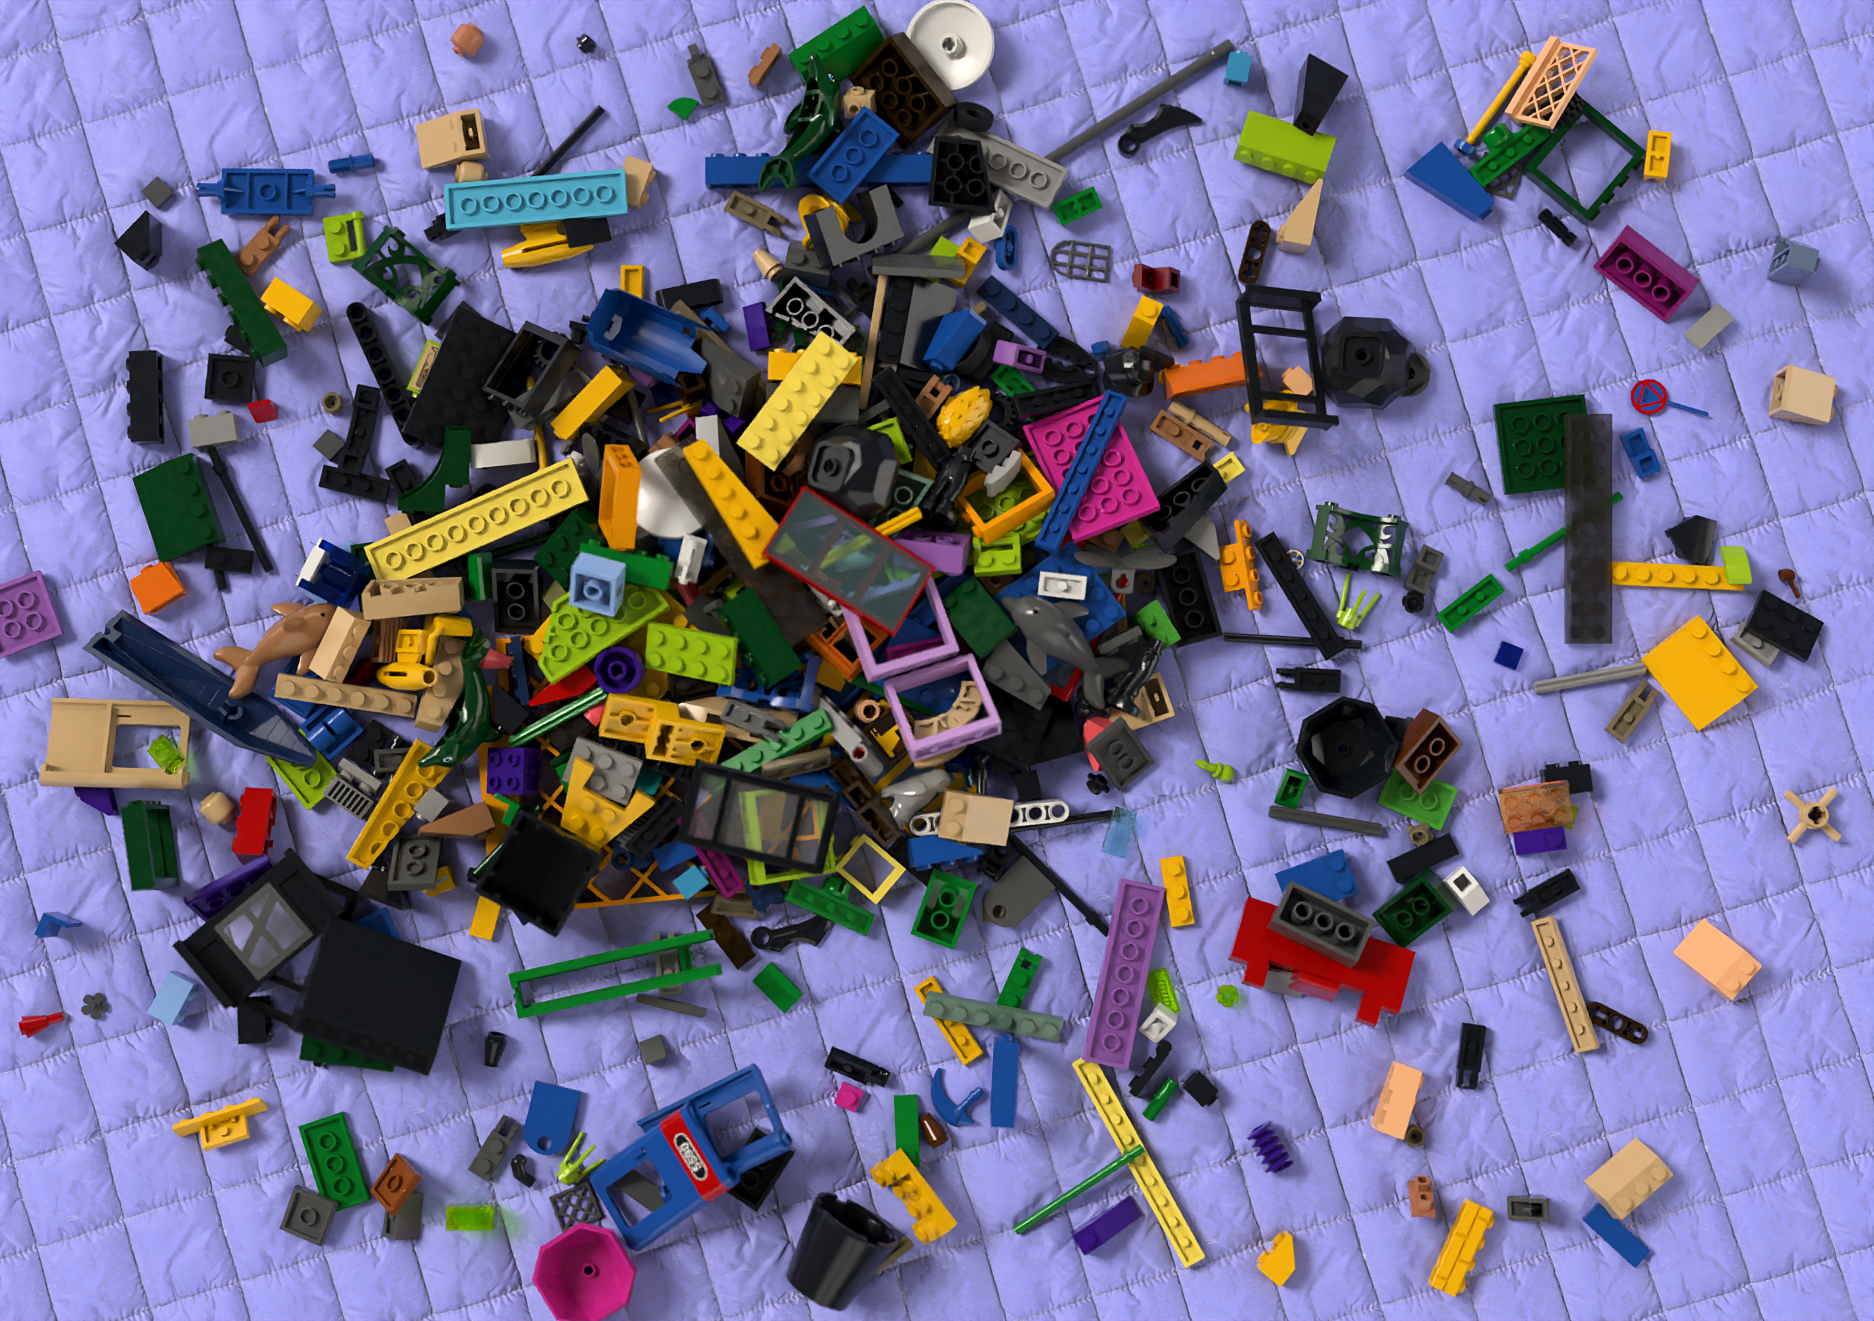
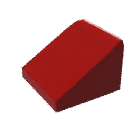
M270 399L247 404L256 423L278 419L276 404Z

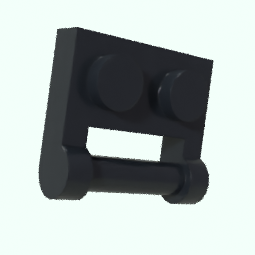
M371 719L347 758L379 779H383L386 773H375V766L372 765L374 749H382L388 738L393 740L389 748H400L405 745L407 740L378 721Z

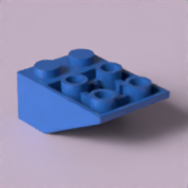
M935 835L905 840L909 866L916 867V871L933 868V863H938L939 867L956 864L955 859L960 858L962 863L978 860V855L983 854L982 850Z

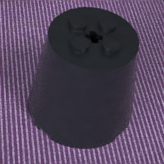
M823 1192L819 1193L813 1202L786 1271V1278L799 1293L816 1304L831 1310L844 1311L896 1248L898 1237L892 1236L890 1234L892 1231L891 1227L870 1210L850 1199L845 1203L837 1200L838 1196L836 1194Z

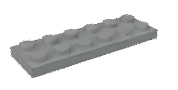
M950 113L947 114L936 134L981 141L990 184L1046 211L1049 210L1069 173V169L988 131L974 132L959 126ZM934 139L927 150L928 155H933Z

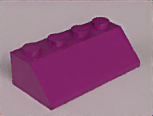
M1628 225L1613 240L1593 266V268L1663 322L1670 318L1693 292L1699 282L1695 276Z

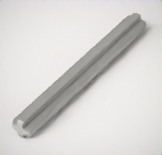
M1641 662L1533 682V690L1538 694L1646 674L1645 663Z

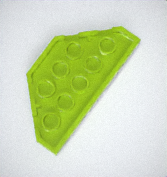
M625 582L623 602L614 617L569 605V591L552 604L551 618L547 625L544 647L538 665L551 685H553L666 612L670 607L657 588L634 585V583Z

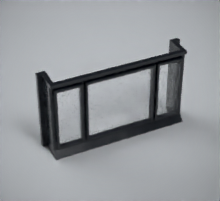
M696 758L677 841L691 846L815 875L823 874L842 792L820 789Z

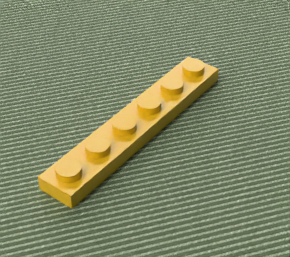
M1607 561L1605 565V585L1744 591V584H1728L1723 574L1724 567L1615 561Z

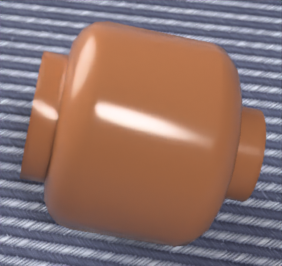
M470 22L468 25H459L450 38L451 43L454 45L452 50L462 58L465 55L469 57L475 56L484 44V38L482 37L484 33Z

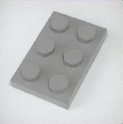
M578 736L562 780L570 782L574 758L578 756L595 766L584 787L599 795L628 805L644 761Z

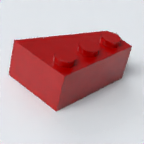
M245 787V793L240 797V808L242 809L241 815L236 819V830L238 832L237 837L232 841V852H234L242 865L264 854L268 856V848L273 847L274 840H270L272 826H275L278 798L273 789Z

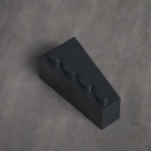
M796 276L765 309L774 320L814 339L822 331L848 352H854L865 340L850 323Z
M1206 459L1156 497L1160 504L1159 511L1136 520L1143 532L1165 554H1168L1228 487L1219 471Z

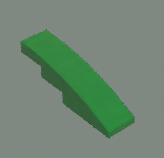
M1002 364L990 376L993 382L1010 399L1013 395L1036 391L1011 366ZM1052 412L1028 417V419L1033 423L1056 413Z

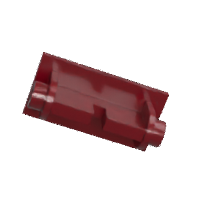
M368 657L360 659L351 669L356 676L352 678L347 674L343 683L368 686L370 682L375 680L379 667L373 664Z

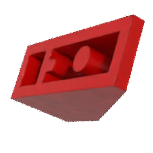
M588 663L584 664L557 683L549 684L528 704L530 707L594 691L600 687L594 673V668Z

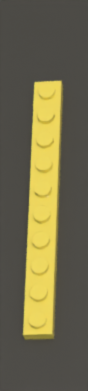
M1082 1057L1072 1062V1066L1121 1154L1123 1155L1125 1150L1130 1151L1139 1144L1144 1148L1145 1152L1136 1157L1133 1163H1127L1184 1267L1187 1268L1205 1258L1203 1251L1098 1063L1084 1061Z

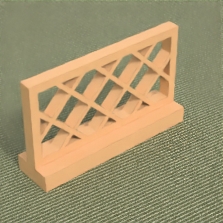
M1550 36L1506 108L1505 113L1516 125L1522 126L1523 123L1553 130L1599 52L1594 48L1561 42L1558 37ZM1567 50L1570 51L1571 55L1563 59ZM1587 54V58L1578 64L1577 59ZM1573 61L1574 66L1564 71L1563 66ZM1559 69L1560 74L1552 77L1555 70ZM1576 73L1573 80L1566 82V77ZM1562 81V86L1552 90L1551 85ZM1547 88L1548 93L1540 97L1543 90ZM1564 92L1565 94L1562 99L1555 102L1554 97ZM1550 99L1551 105L1540 109V104ZM1535 107L1536 113L1528 116L1532 108ZM1553 111L1549 121L1543 120L1542 116Z

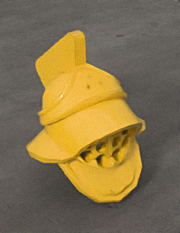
M826 193L823 196L807 195L800 200L798 207L799 218L807 233L802 240V245L806 248L812 245L803 215L821 208L834 206L844 234L847 231V227H849V222H860L863 219L862 215L847 200L841 206Z
M1281 390V391H1279V392H1281V393H1291V394H1294V393H1292L1290 390ZM1267 400L1263 404V409L1304 412L1297 409V402ZM1249 403L1244 406L1245 411L1250 413ZM1259 423L1252 425L1251 439L1254 444L1264 442L1284 443L1286 453L1293 455L1307 427Z

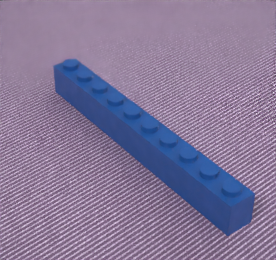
M925 151L915 152V155H906L905 152H893L892 155H884L857 188L875 187L887 184V187H930L933 155H928V152ZM721 153L711 154V157H705L707 189H757L763 165L775 156H770L768 153H757L756 156L735 153L733 157H724V154ZM808 156L796 162L798 167L796 188H819L806 175L822 156ZM778 178L770 188L786 187L783 181Z

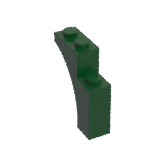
M445 425L443 450L435 468L417 487L396 496L398 511L404 514L425 511L426 514L431 515L438 514L439 511L445 512V486L462 488L463 485H469L471 430L469 426Z

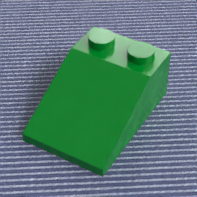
M934 868L910 934L954 950L977 884Z

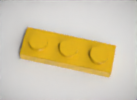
M1183 855L1159 859L1171 927L1194 924Z

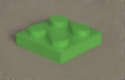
M1158 600L1151 602L1129 617L1133 627L1136 625L1140 627L1147 644L1151 637L1164 643L1160 652L1181 639Z

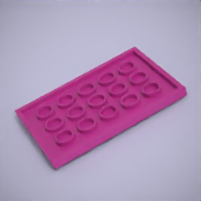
M1104 395L1023 426L1024 434L1043 476L1054 490L1055 496H1057ZM1120 420L1068 529L1074 544L1160 510V504Z

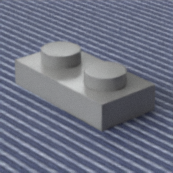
M1744 620L1740 623L1730 641L1763 666H1770L1780 650L1743 630L1747 623Z
M345 758L338 764L340 777L347 782L353 781L359 785V789L365 794H373L377 797L382 790V782Z

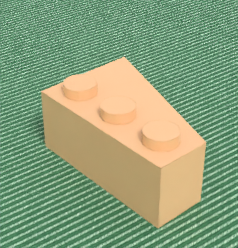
M1392 1061L1370 1124L1372 1128L1404 1140L1410 1115L1416 1104L1417 1090H1420L1423 1084V1071Z

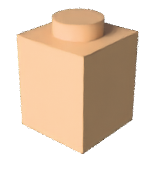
M1299 365L1294 370L1291 367L1288 368L1281 375L1283 380L1279 385L1284 390H1290L1294 394L1308 395L1313 390L1311 377Z

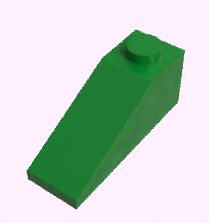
M917 1094L894 1095L896 1151L901 1148L915 1167H920Z

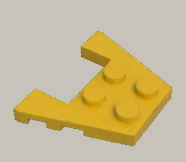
M576 756L574 758L560 826L602 848L652 807L656 799L637 789L626 808L617 805L584 787L595 766Z

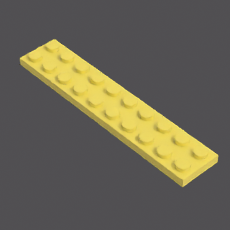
M570 457L364 547V550L377 580L409 579L589 501L590 498L574 459Z

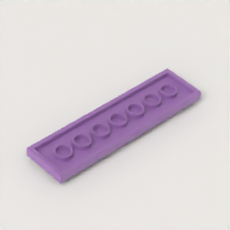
M1119 878L1082 1056L1084 1061L1128 1070L1165 893L1164 887Z

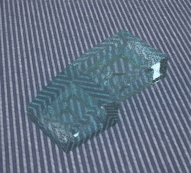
M1114 806L1101 852L1125 857L1129 837L1134 829L1136 811Z

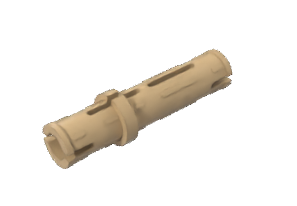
M1176 399L1173 400L1167 412L1184 421V424H1189L1218 442L1224 448L1226 447L1232 434L1196 413L1197 410L1194 408L1190 409Z

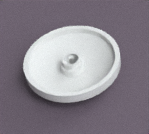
M935 0L928 3L916 13L906 32L908 38L950 91L961 90L977 82L989 68L994 55L995 40L989 20L979 8L964 0Z
M681 448L658 450L639 462L642 471L637 524L649 534L663 539H683L685 533L690 535L698 533L710 523L717 511L716 506L685 458Z

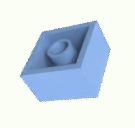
M581 552L571 567L569 605L614 617L623 602L626 564Z

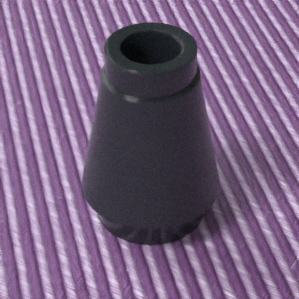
M488 1032L484 1044V1065L498 1067L507 1044L504 1033Z

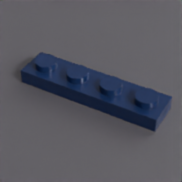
M991 275L976 291L982 299L1043 351L1058 337L1059 332L994 276Z

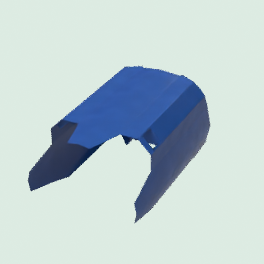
M619 288L605 289L585 328L593 350L662 382L671 383L680 388L681 385L674 382L679 371L701 374L707 363L691 349L696 336L695 327L712 331L711 328ZM684 328L691 330L690 336L683 333Z

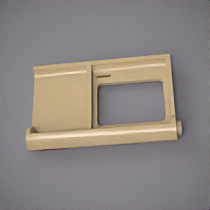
M52 698V715L46 763H42L40 768L41 786L184 790L185 785H189L190 772L187 771L192 718L166 701ZM120 725L180 727L181 734L177 767L174 769L113 767L117 727Z

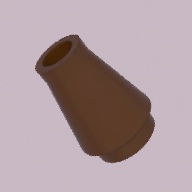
M930 1113L918 1120L928 1145H931L933 1149L949 1140L946 1135L948 1132Z

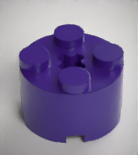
M617 646L603 651L596 659L594 665V673L599 686L613 694L625 693L636 689L645 677V660L638 651L628 646ZM622 665V670L624 671V673L618 674L619 670L616 668L617 666Z

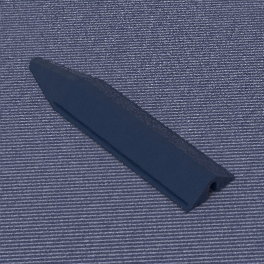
M123 609L106 624L104 634L101 632L96 633L82 648L237 747L303 767H313L317 761L315 750L275 704H271L254 692L235 700L229 698V691L233 687L235 680Z

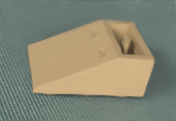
M479 108L456 111L415 125L422 170L461 164L464 160L474 162L490 159L483 114Z
M1160 672L1152 674L1147 683L1140 689L1137 698H1134V703L1140 709L1138 718L1126 712L1123 713L1110 706L1109 714L1104 718L1114 722L1121 716L1133 731L1175 716ZM1116 688L1110 689V690H1108L1107 692L1110 694V693H1112Z

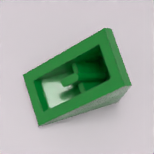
M1285 768L1274 803L1296 809L1309 775Z

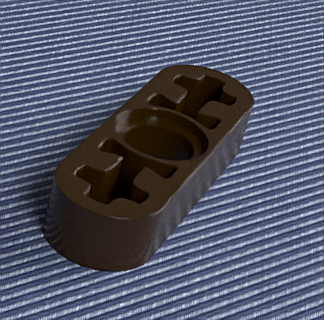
M1265 221L1254 222L1248 233L1237 274L1238 281L1244 286L1255 284L1259 277L1271 232L1269 224ZM1260 226L1263 227L1262 230L1266 234H1262L1259 243L1255 242L1257 232L1254 229L1257 230ZM1255 247L1260 251L1258 259H1251L1248 256L1250 248ZM1249 264H1252L1251 275H1254V278L1251 277L1248 281L1245 280V275H1242V273H1246Z
M1592 1001L1586 1004L1592 1023L1631 1043L1641 1044L1646 1041L1648 1030L1643 1024L1599 1002ZM1598 1006L1597 1011L1606 1015L1603 1019L1599 1016L1592 1018V1013L1589 1012L1590 1009H1595ZM1613 1016H1618L1622 1021L1618 1029H1612L1609 1024ZM1626 1027L1637 1030L1639 1027L1641 1037H1635V1039H1633L1634 1035L1632 1033L1625 1031L1623 1035L1622 1032L1626 1029Z

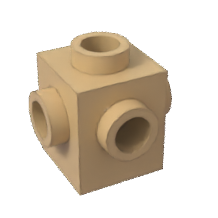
M852 87L841 98V110H844V118L853 120L864 106L874 114L876 112L875 90Z

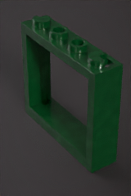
M1583 99L1584 106L1582 107V112H1578L1579 116L1577 118L1574 117L1572 123L1567 122V126L1563 127L1561 125L1521 173L1580 223L1585 224L1588 220L1593 221L1600 214L1601 211L1598 208L1602 203L1607 205L1616 195L1612 191L1617 186L1621 188L1630 177L1627 174L1630 170L1636 171L1644 162V159L1641 157L1646 151ZM1582 114L1633 156L1588 210L1537 169Z
M155 800L128 801V806L120 807L131 892L180 887L169 805H163L161 801Z

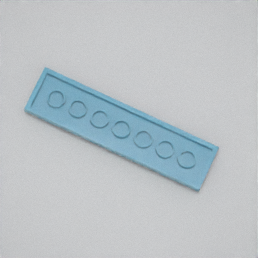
M624 168L443 184L446 229L448 231L558 222L578 218H604L629 215L626 170Z

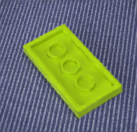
M651 621L648 623L645 668L731 686L734 684L738 638Z

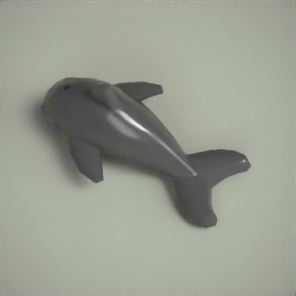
M1031 595L1021 598L1003 597L1001 600L1003 607L1009 611L1014 624L1027 639V654L1034 669L1040 675L1046 674L1048 654L1084 672L1083 691L1085 698L1093 707L1099 710L1105 709V680L1115 675L1125 674L1130 667V663L1118 656L1094 657L1085 635L1072 620L1088 615V608L1076 602L1062 601L1052 604L1040 597Z

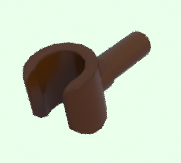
M1791 569L1779 570L1778 576L1780 581H1788L1796 599L1801 597L1795 584V572Z

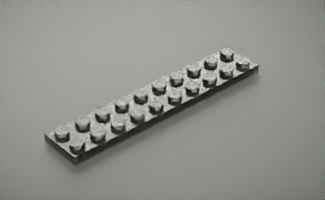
M1612 414L1564 415V644H1612Z
M692 434L657 456L654 462L746 589L750 586L754 588L792 648L827 625L829 620L797 577L771 561L757 569L753 568L682 453L684 448L698 441Z

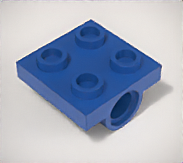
M326 704L299 726L306 734L305 736L309 742L329 761H332L365 731L345 707Z

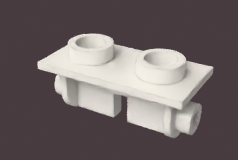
M684 534L674 577L679 579V583L685 585L688 581L697 583L707 544L706 539Z

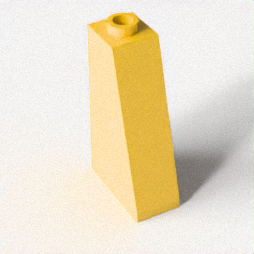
M606 365L550 423L555 428L553 432L561 440L573 441L579 436L581 425L598 419L627 393L636 382L621 367Z

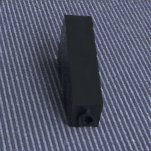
M1309 53L1299 71L1293 126L1313 136L1349 75Z

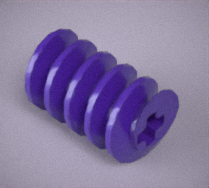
M1267 1121L1253 1129L1247 1139L1256 1140L1251 1147L1260 1148L1256 1156L1265 1157L1260 1162L1261 1165L1269 1164L1265 1172L1278 1173L1291 1166L1294 1162L1292 1160L1286 1161L1290 1155L1288 1152H1282L1285 1146L1284 1144H1277L1280 1141V1137L1273 1136L1276 1130L1275 1128H1268L1271 1121Z

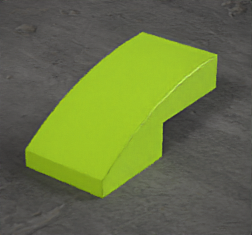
M1720 546L1719 555L1724 563L1723 574L1728 584H1751V570L1744 547Z

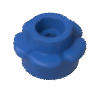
M1108 340L1091 344L1092 351L1090 354H1095L1096 358L1109 355V350L1112 347L1109 345Z

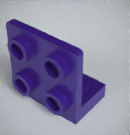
M489 748L487 794L540 795L542 749Z

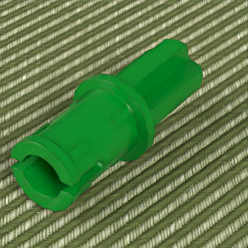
M1167 1077V1080L1156 1094L1153 1093L1154 1097L1142 1112V1115L1149 1121H1154L1165 1104L1168 1106V1100L1180 1086Z

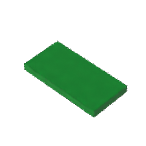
M344 1111L298 1126L318 1192L339 1202L336 1212L372 1200Z

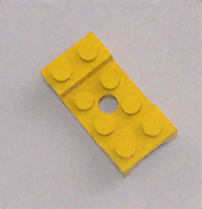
M901 1148L887 1159H881L869 1169L875 1183L880 1185L882 1189L890 1185L895 1196L900 1198L907 1207L908 1213L917 1220L911 1227L914 1230L915 1236L924 1245L945 1235L957 1224Z

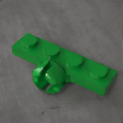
M1500 123L1482 137V141L1489 150L1488 155L1467 171L1483 188L1552 134L1547 128L1527 124L1517 133H1513L1505 123Z
M835 876L827 877L821 889L793 879L790 881L783 899L862 936L868 935L875 917L874 914L849 902L848 897L852 889L851 884L847 881L841 882L842 879Z

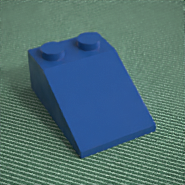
M1343 849L1331 851L1275 873L1282 893L1290 880L1333 901L1359 893Z

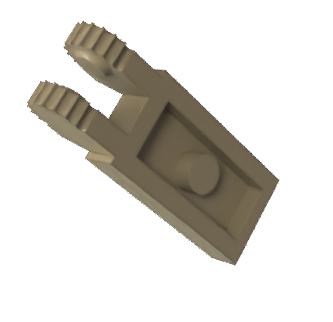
M733 190L723 209L724 212L762 231L766 230L779 238L782 237L783 232L768 224L771 218L782 225H788L790 221L776 213L774 209L736 190Z
M1644 680L1637 685L1633 693L1629 694L1603 729L1620 743H1624L1648 712L1651 703L1659 693L1654 688L1649 692L1644 701L1638 696L1647 685V682Z

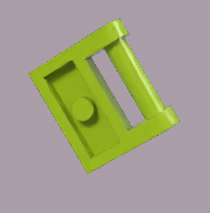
M363 211L323 218L328 257L331 264L359 260L368 250L366 248L362 222L364 220ZM350 222L354 223L358 249L353 252L348 223Z
M1020 533L1000 537L988 545L981 538L973 537L975 577L1022 573ZM1013 545V549L982 552L984 547Z

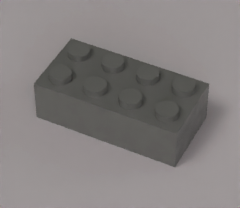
M1290 880L1280 897L1267 928L1352 968L1361 956L1375 921Z

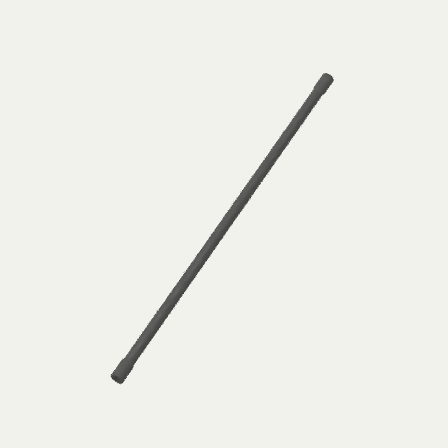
M1229 39L1220 43L1204 56L1047 154L1044 158L1054 163L1058 162L1207 66L1235 51L1233 44ZM995 187L992 189V194L1000 188ZM959 210L894 251L893 254H913L971 217L974 211ZM872 265L866 268L873 280L879 276L872 274Z

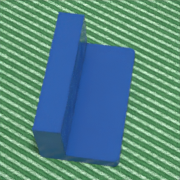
M60 912L43 913L34 935L42 938L57 937L61 926L67 928L81 927L82 921Z

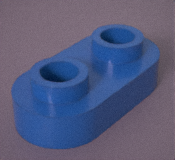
M1006 225L1003 236L996 238V264L1002 271L1013 270L1018 263V233L1012 225Z

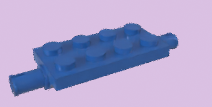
M222 168V178L217 183L198 182L197 188L199 189H196L198 197H217L220 199L221 214L314 216L315 198H335L336 193L333 191L336 192L335 184H315V171L313 169Z

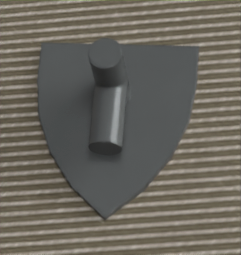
M717 591L711 595L707 594L705 597L700 593L682 613L698 630L730 637L729 631L720 624L716 611L725 604Z

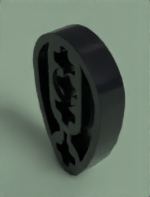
M1058 336L1047 348L1052 356L1055 353H1059L1060 359L1065 360L1066 357H1070V362L1073 365H1068L1067 368H1064L1063 362L1058 361L1056 364H1053L1052 358L1047 357L1043 371L1040 373L1046 379L1070 384L1094 379L1097 376L1098 365L1082 347L1073 341ZM1087 365H1091V370L1094 371V373H1089L1088 376H1085L1084 370H1082L1081 368H1086Z

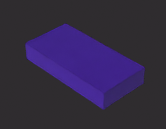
M758 302L742 307L750 351L757 352L774 347L768 313L765 311L767 308L766 302Z

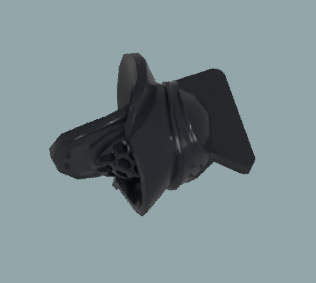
M1130 346L1129 348L1120 349L1104 358L1105 391L1109 389L1133 398L1145 397L1154 388V374L1175 364L1174 358L1147 346H1141L1140 348Z

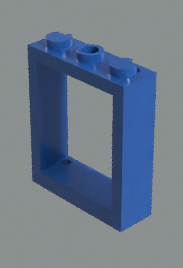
M999 1033V1037H994L990 1104L991 1127L1015 1128L1019 1042L1010 1033Z

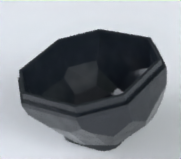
M1344 316L1322 335L1319 340L1318 355L1324 393L1337 407L1385 409L1408 389L1412 342L1391 319ZM1360 353L1367 355L1364 360L1358 359Z
M853 424L840 426L822 435L814 442L808 460L809 488L861 521L869 522L889 507L901 462L891 437L888 434Z
M1341 696L1302 720L1295 753L1319 792L1352 800L1391 776L1399 743L1375 704ZM1339 745L1345 746L1346 750L1344 753L1338 751Z

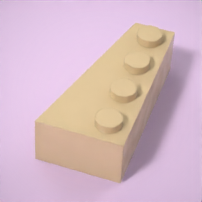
M463 577L371 580L361 593L364 620L441 612L453 614L459 612L465 604Z
M440 635L438 638L434 663L430 666L437 673V681L433 686L424 688L414 727L437 733L442 727L462 691L463 669L460 654L467 641L447 635Z

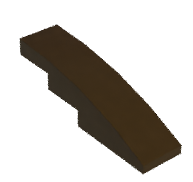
M848 755L830 768L829 772L844 788L842 790L843 795L857 809L854 814L884 848L903 834L876 790Z

